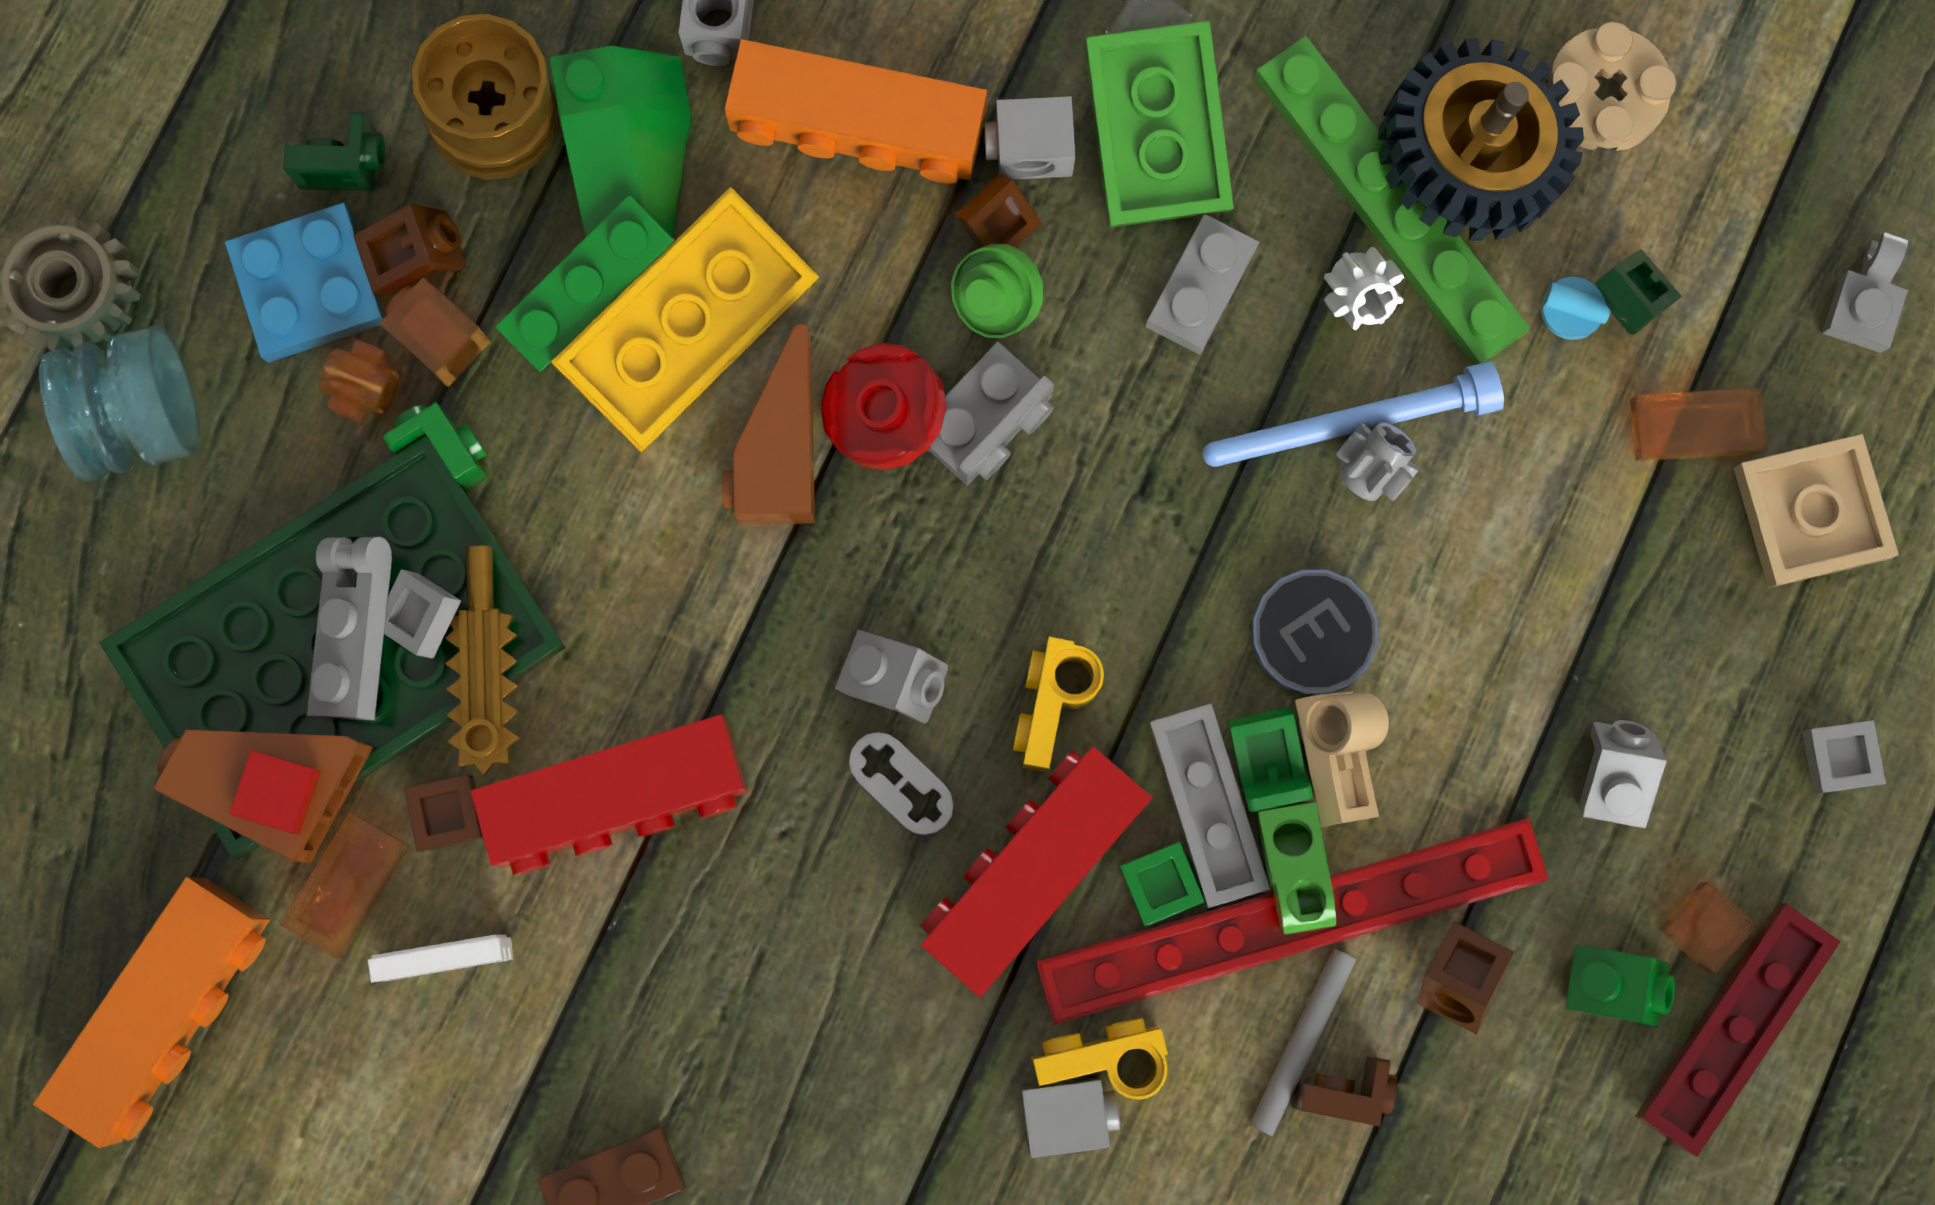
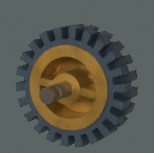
M1478 38L1465 39L1457 51L1453 42L1441 45L1434 56L1430 52L1418 61L1414 69L1411 68L1388 102L1383 116L1386 118L1379 126L1378 139L1386 140L1378 152L1381 165L1394 163V166L1385 177L1389 186L1392 189L1405 183L1408 189L1399 201L1409 210L1420 200L1428 208L1419 220L1431 227L1436 219L1442 216L1447 219L1443 233L1453 237H1457L1465 226L1469 227V240L1483 241L1491 230H1493L1495 240L1507 238L1516 228L1519 233L1529 228L1537 218L1540 219L1569 187L1575 177L1572 173L1581 163L1583 152L1575 150L1584 141L1583 127H1570L1580 116L1577 104L1575 102L1561 107L1559 105V102L1568 93L1569 89L1562 79L1549 88L1542 83L1552 70L1542 60L1532 73L1523 68L1530 52L1520 47L1515 49L1508 60L1502 58L1505 43L1503 41L1491 39L1482 53L1480 52Z

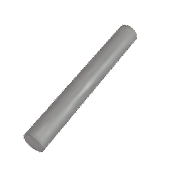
M1332 949L1249 1125L1273 1136L1356 962L1355 958L1337 949Z

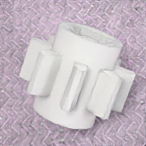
M1370 247L1366 254H1349L1346 252L1343 254V258L1335 264L1332 272L1324 275V279L1334 291L1328 294L1324 301L1335 317L1344 316L1354 330H1357L1362 323L1366 325L1383 324L1394 312L1397 304L1403 303L1404 299L1395 289L1394 285L1400 283L1404 275L1392 260L1385 261L1375 247Z

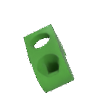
M1316 802L1258 812L1257 835L1261 854L1265 861L1270 888H1273L1282 934L1286 935L1336 926L1335 903Z

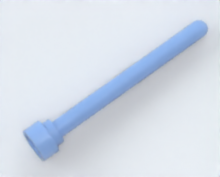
M1492 361L1465 367L1464 374L1454 376L1453 383L1214 441L1204 447L1202 456L1206 464L1218 467L1352 434L1362 423L1369 429H1373L1382 422L1393 424L1455 408H1460L1462 413L1473 411L1476 416L1503 409L1502 385L1495 365Z

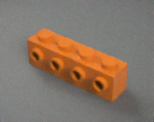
M741 39L724 111L730 131L737 132L738 138L751 144L770 146L776 140L798 145V149L801 152L813 157L833 158L835 153L858 157L861 164L875 170L893 171L896 166L920 170V175L928 180L952 184L956 182L957 178L969 181L972 179L987 110V90Z
M186 877L33 1105L97 1148L122 1143L124 1139L127 1141L132 1140L149 1120L153 1107L148 1102L162 1082L169 1084L187 1063L191 1050L186 1048V1045L200 1025L204 1028L209 1026L224 1008L229 995L223 990L237 969L245 971L262 951L266 938L261 936V933L270 919L209 879Z

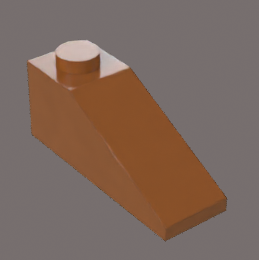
M808 324L794 325L733 451L734 470H723L724 508H734V515L739 525L815 523L812 347Z

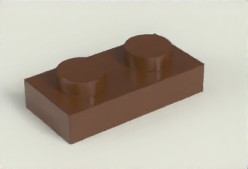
M663 1126L537 1179L547 1205H649L686 1188Z

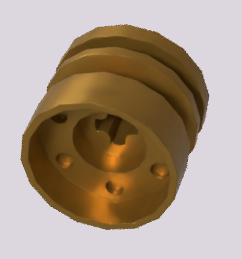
M490 14L459 16L437 27L420 45L411 69L413 94L424 117L430 136L444 160L463 174L484 180L512 178L534 167L551 149L559 126L557 103L550 83L545 58L533 36L511 20ZM497 105L493 107L491 115H488L490 111V106Z

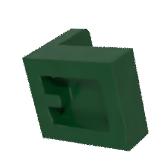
M351 112L348 146H344L340 141L329 138H311L306 141V145L285 144L283 169L298 188L303 190L374 191L375 170H383L385 164L384 137L381 132L376 131L364 112Z
M1642 249L1613 267L1595 282L1611 313L1626 331L1632 335L1642 330L1682 297Z

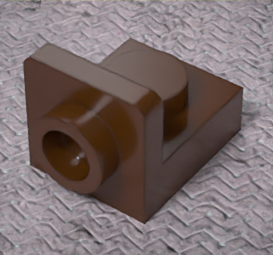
M409 204L353 235L372 293L389 295L435 269L456 272L466 266L460 248V232L445 210Z
M1367 1056L1360 1095L1353 1093L1355 1080L1316 1072L1314 1085L1298 1082L1294 1092L1292 1108L1380 1127L1382 1113L1391 1114L1397 1093V1076L1389 1074L1390 1060Z

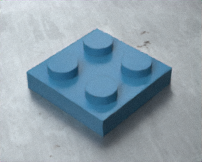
M345 203L225 241L260 356L267 363L387 323L378 294L372 293L353 237L358 232L351 211Z

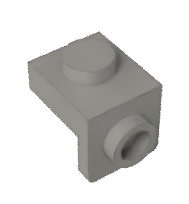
M857 630L835 689L848 696L897 711L925 724L928 722L934 706L937 705L942 697L948 665L917 647Z
M1618 720L1613 725L1594 722L1590 736L1595 751L1579 801L1581 815L1586 818L1646 828L1667 761L1657 735L1647 727L1632 721Z

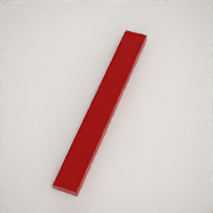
M1522 819L1330 875L1336 912V926L1283 935L1278 920L1274 892L1035 961L1052 1022L1056 1025L1547 881L1549 879L1530 819Z

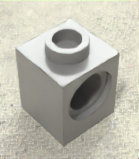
M683 0L678 33L685 55L693 56V59L712 66H724L729 64L730 60L736 61L741 39L749 41L754 0ZM713 10H725L732 14L729 20L720 26H708L702 23L704 16Z
M1072 96L996 100L995 122H984L986 160H998V174L1002 173L1011 179L1071 177L1073 175L1075 143Z
M1098 1077L1060 1081L1042 1086L1037 1084L1020 1087L1028 1149L1031 1158L1110 1148L1108 1131L1120 1130L1115 1091H1103L1101 1080Z

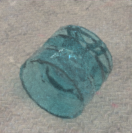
M158 325L110 337L106 351L107 358L102 350L91 341L75 346L73 352L67 348H61L42 355L39 366V379L45 415L54 441L65 463L77 478L89 482L103 478L108 474L109 470L116 474L127 472L133 467L135 450L143 461L150 465L191 456L198 451L200 433L192 389L174 344L166 332Z

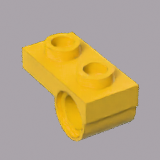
M1049 637L1045 652L1032 651L1025 688L1037 690L1033 715L1020 713L1013 751L1025 753L1022 768L1048 772L1061 708L1079 709L1088 705L1102 686L1104 671L1101 661L1088 648L1074 645V641ZM1066 662L1082 664L1090 674V687L1080 694L1064 692L1056 683V669Z
M1141 1017L1105 1026L1108 1038L1082 1044L1080 1033L1043 1041L1044 1054L1031 1056L1037 1083L1039 1086L1104 1070L1108 1082L1123 1096L1131 1099L1151 1097L1161 1089L1167 1077L1165 1055H1168L1162 1028L1157 1026L1145 1028L1144 1019ZM1143 1049L1150 1055L1153 1068L1150 1077L1140 1085L1132 1086L1123 1083L1117 1072L1119 1059L1128 1050Z

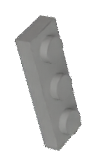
M1212 704L1149 722L1148 726L1198 886L1205 901V908H1211L1269 890L1267 877Z

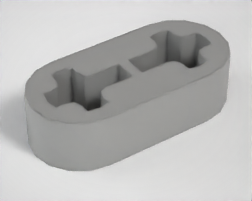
M876 732L867 734L856 742L851 750L849 759L851 773L857 782L903 827L914 834L928 836L937 834L947 826L952 818L954 807L950 791L900 741L889 734ZM870 746L878 752L882 751L886 746L894 751L890 758V764L902 776L895 786L883 774L876 773L871 778H868L862 772L868 764L862 754ZM908 783L924 796L934 790L941 797L936 804V808L941 813V816L935 822L926 817L920 819L917 823L908 816L914 807L911 801L900 791Z

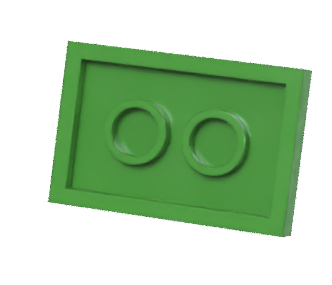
M1210 21L1086 37L1084 48L1108 228L1230 212L1233 210Z

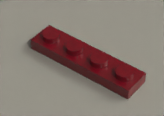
M1778 903L1635 1116L1687 1154L1698 1157L1841 941L1787 903Z

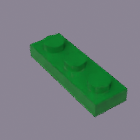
M629 194L495 328L539 372H542L675 239Z

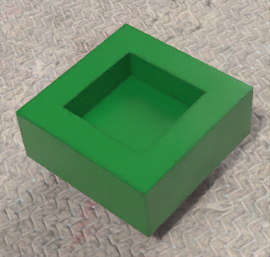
M1180 842L1118 867L1143 927L1205 902Z

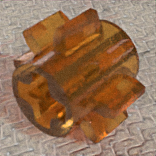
M355 340L351 353L339 348L333 350L323 366L319 380L320 392L331 396L327 408L334 410L335 414L361 424L364 423L367 411L383 415L390 407L399 383L398 371L387 367L391 356L384 354L385 350L360 340Z

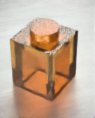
M424 277L414 287L407 286L401 289L391 299L386 307L387 316L379 323L403 348L447 387L491 343L472 320Z

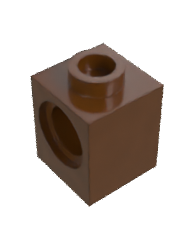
M1453 921L1424 975L1417 1004L1477 1034L1505 981L1514 951Z

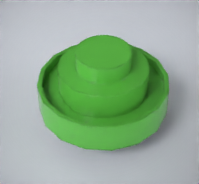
M989 244L968 253L956 266L951 281L952 302L959 318L970 330L986 338H1005L1027 328L1038 316L1043 302V281L1036 265L1023 251L1009 244Z

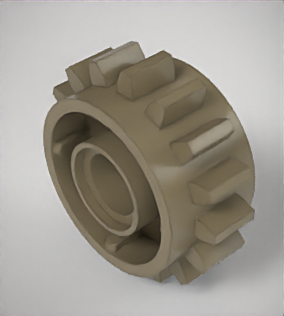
M69 216L65 225H57L50 218L42 220V228L32 232H28L25 229L20 231L21 239L12 249L4 248L1 253L6 260L2 271H0V284L2 288L0 308L6 312H12L4 322L7 327L19 335L25 333L23 340L33 347L41 350L45 345H48L50 351L66 357L70 346L87 355L92 353L94 343L103 339L110 344L114 342L113 332L121 324L130 325L133 320L127 314L131 302L139 301L141 295L131 286V280L140 275L138 268L129 261L123 260L129 253L126 246L116 238L109 240L111 234L99 224L94 223L87 229L86 225L75 216ZM77 275V284L74 290L69 295L58 298L60 284L66 278Z

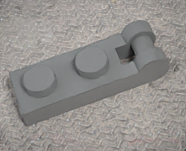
M347 537L325 538L321 540L316 550V562L323 575L307 716L324 719L375 720L392 551L389 543L382 537H360L354 543ZM356 572H357L356 587H354V584H355V575H356Z

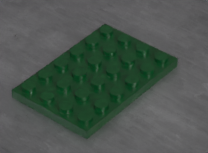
M427 435L99 642L164 749L174 739H181L185 730L347 736L373 747L353 785L453 721L447 714L457 707L461 700L446 689L460 678V674L446 665V663L460 652V649L445 639L454 631L451 624L434 658L415 655L384 634L375 720L324 719L307 716L323 575L316 562V550L321 540L329 537H347L354 543L360 537H382L386 539L392 551L388 595L401 569L419 573L461 600L454 617L459 615L460 610H467L466 547L490 546L492 547L494 609H499L502 611V614L514 616L508 629L517 635L516 638L503 648L506 653L518 661L504 673V676L514 682L566 649V646L466 490L454 479ZM356 572V575H355V584H354V587H356L357 572ZM207 817L231 858L240 859L261 845Z

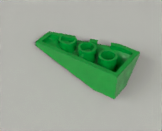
M606 46L549 57L558 111L585 237L631 194L675 239L674 227L679 194L682 193L687 139L690 138L692 114L680 56Z

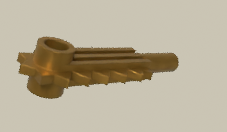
M470 546L466 547L467 610H460L459 615L453 617L450 624L454 631L445 637V639L460 649V652L446 663V665L460 674V678L446 690L461 700V703L447 714L449 718L461 726V730L447 742L459 750V767L474 764L486 776L495 763L510 764L508 749L520 739L505 728V725L519 712L505 702V699L518 686L507 679L504 673L518 661L506 653L503 648L516 638L517 635L508 629L514 616L502 614V611L499 609H494L492 547Z

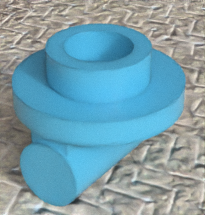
M1567 277L1555 283L1551 282L1541 302V315L1547 328L1555 335L1568 340H1577L1589 336L1601 323L1605 324L1611 313L1599 289L1590 281L1579 277Z

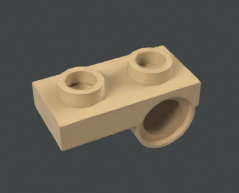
M1353 691L1313 695L1295 700L1299 717V736L1305 746L1312 781V799L1317 804L1321 827L1379 817L1366 750L1379 746L1387 735L1389 718L1384 704L1370 693H1353ZM1345 717H1346V720H1347V729H1346V725H1345Z

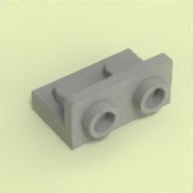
M997 341L945 396L947 407L942 429L928 451L966 486L978 475L988 480L1009 458L1011 452L1005 446L1016 434L1023 429L1030 435L1050 415L1054 406L1048 401L1053 395L1054 383L1046 376L1039 379Z

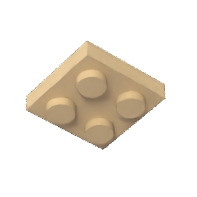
M1863 434L1743 462L1733 468L1768 588L1888 560L1899 555Z

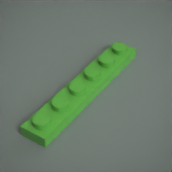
M1304 36L1256 70L1254 80L1472 365L1488 361L1530 329L1529 325L1458 234L1457 237H1453L1443 233L1447 222L1446 218L1439 216L1432 226L1429 227L1419 220L1428 208L1419 200L1407 210L1399 201L1408 188L1403 183L1391 189L1385 178L1394 166V163L1382 165L1380 163L1378 152L1386 140L1378 139L1379 130L1307 36Z

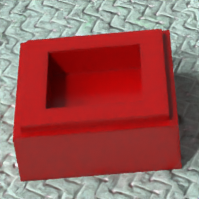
M251 750L229 815L299 835L320 770Z

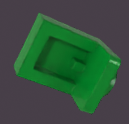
M436 402L429 407L418 405L403 412L394 420L392 424L394 429L383 436L388 447L397 454L427 435L454 479L467 491L488 478V475L478 461L486 456L487 452L467 423L457 428L450 416Z
M1290 707L1227 720L1240 785L1249 811H1265L1299 805L1301 801L1313 798L1311 784L1305 773L1294 714Z
M1575 944L1565 1009L1659 1027L1661 1015H1667L1672 1008L1675 994L1674 977L1668 975L1669 964L1667 962L1647 956Z

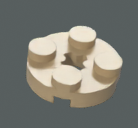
M1618 22L1605 23L1600 28L1586 30L1569 40L1550 65L1552 70L1546 77V81L1548 80L1547 88L1562 79L1569 89L1568 93L1559 102V105L1561 107L1576 102L1580 116L1570 127H1583L1584 141L1579 147L1595 150L1597 147L1607 149L1618 147L1615 151L1629 149L1641 143L1665 117L1671 95L1676 87L1675 75L1668 68L1665 58L1656 46L1642 35L1630 31L1627 26ZM1603 76L1606 79L1613 78L1620 85L1619 92L1623 96L1622 100L1618 101L1612 96L1607 97L1604 101L1599 99L1595 94L1600 86L1596 78Z

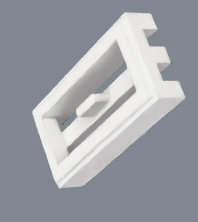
M503 934L371 955L372 959H368L371 982H381L514 960L511 937Z

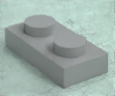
M1204 214L1149 316L1145 327L1201 355L1260 242Z

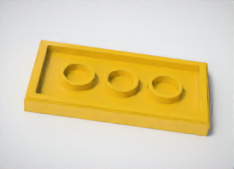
M730 187L551 361V364L642 453L818 280L819 276Z

